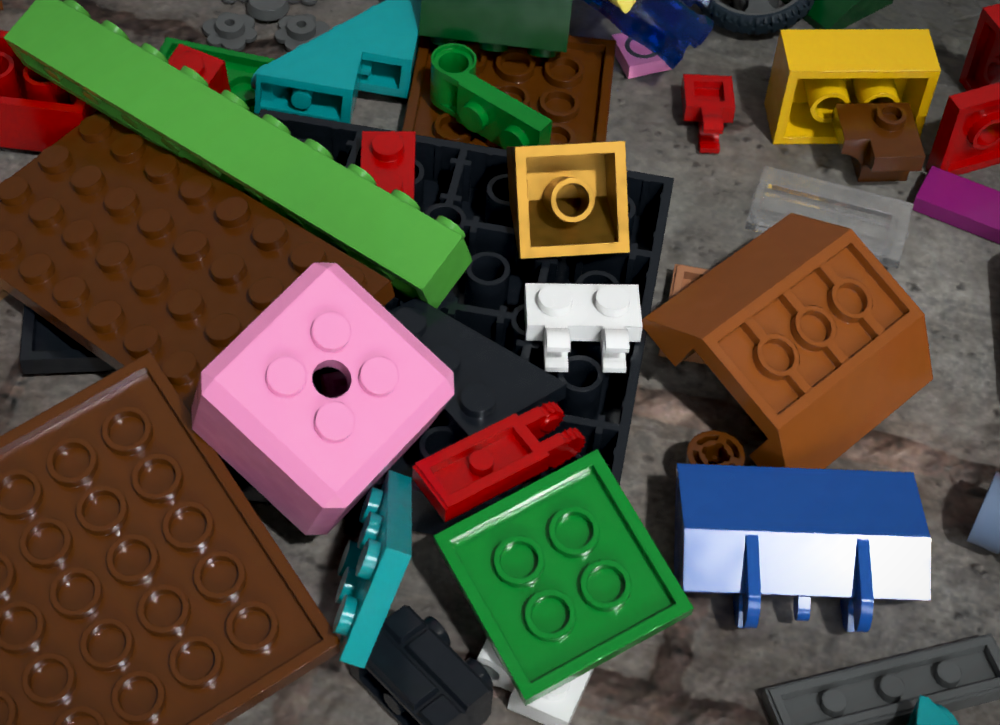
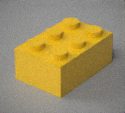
M780 29L764 102L772 143L838 144L831 119L835 104L909 102L919 136H921L941 72L929 29Z

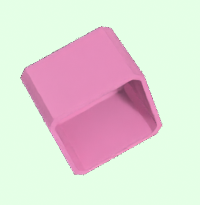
M313 263L201 371L192 404V430L304 535H327L434 422L455 394L454 373L337 263ZM323 367L338 369L347 380V392L336 398L321 395L313 385V373Z

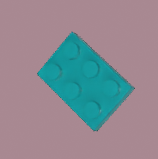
M388 470L381 490L374 487L369 489L359 517V522L364 523L358 542L348 541L338 568V575L342 576L337 590L335 603L340 604L334 621L333 632L341 635L339 661L363 669L367 664L412 556V478Z

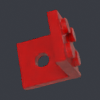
M1000 3L982 8L959 78V82L967 91L948 97L925 168L928 172L932 166H935L950 173L962 175L1000 164Z

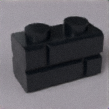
M409 605L402 606L385 619L365 668L351 665V674L400 725H482L491 715L493 683L486 669L474 658H468L464 661L450 647V638L443 626L431 616L422 619Z

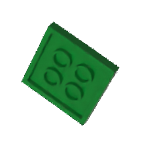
M598 449L433 535L438 551L525 706L692 615L694 609Z

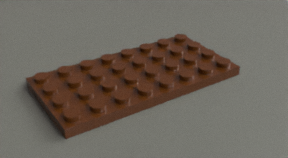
M98 110L82 120L78 126L52 146L44 149L39 156L10 178L0 183V287L116 370L151 352L191 414L201 371L313 263H337L383 307L395 297L391 280L185 157L181 158L146 140Z

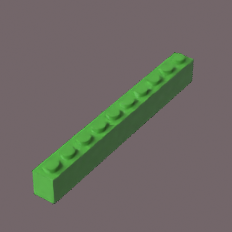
M35 0L4 37L8 45L27 68L146 140L181 158L185 157L391 280L393 289L410 300L417 297L437 309L473 261L464 240L466 237L464 231L452 220L441 215L436 220L421 212L420 206L404 192L394 189L390 194L378 187L374 178L361 167L349 164L346 168L333 160L331 153L318 142L308 138L303 143L291 136L289 129L275 117L265 114L260 118L250 112L246 103L234 93L223 90L219 94L209 88L205 79L193 69L183 66L181 70H178L170 65L166 57L150 44L143 43L139 47L132 43L129 37L114 23L104 20L100 24L91 19L90 14L74 0H64L63 2L60 0Z

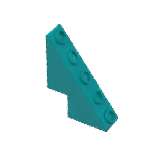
M385 0L371 6L350 20L336 25L313 40L299 45L276 60L259 67L251 79V87L255 90L254 113L259 114L261 109L351 124L358 91L408 99L421 37L418 35L421 0Z

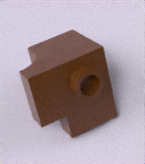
M909 102L835 104L831 119L840 153L851 156L858 182L907 181L910 171L922 170L926 156Z

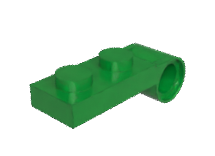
M448 43L437 47L432 52L430 99L437 108L456 118V121L464 125L469 131L481 135L504 150H507L506 147L550 144L552 120L476 76L477 57L472 49L462 44Z

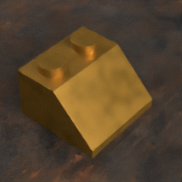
M625 141L506 147L509 203L519 259L630 252Z

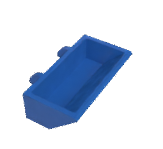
M677 463L674 576L685 593L733 595L734 619L737 628H757L760 617L761 596L794 597L793 612L795 621H809L811 597L839 598L844 630L846 632H868L873 618L874 600H931V537L914 472Z

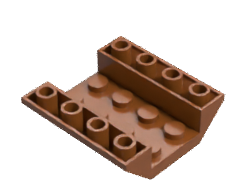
M794 213L784 217L642 319L643 329L675 367L696 352L768 439L749 455L757 466L825 469L933 380L925 314L851 228Z

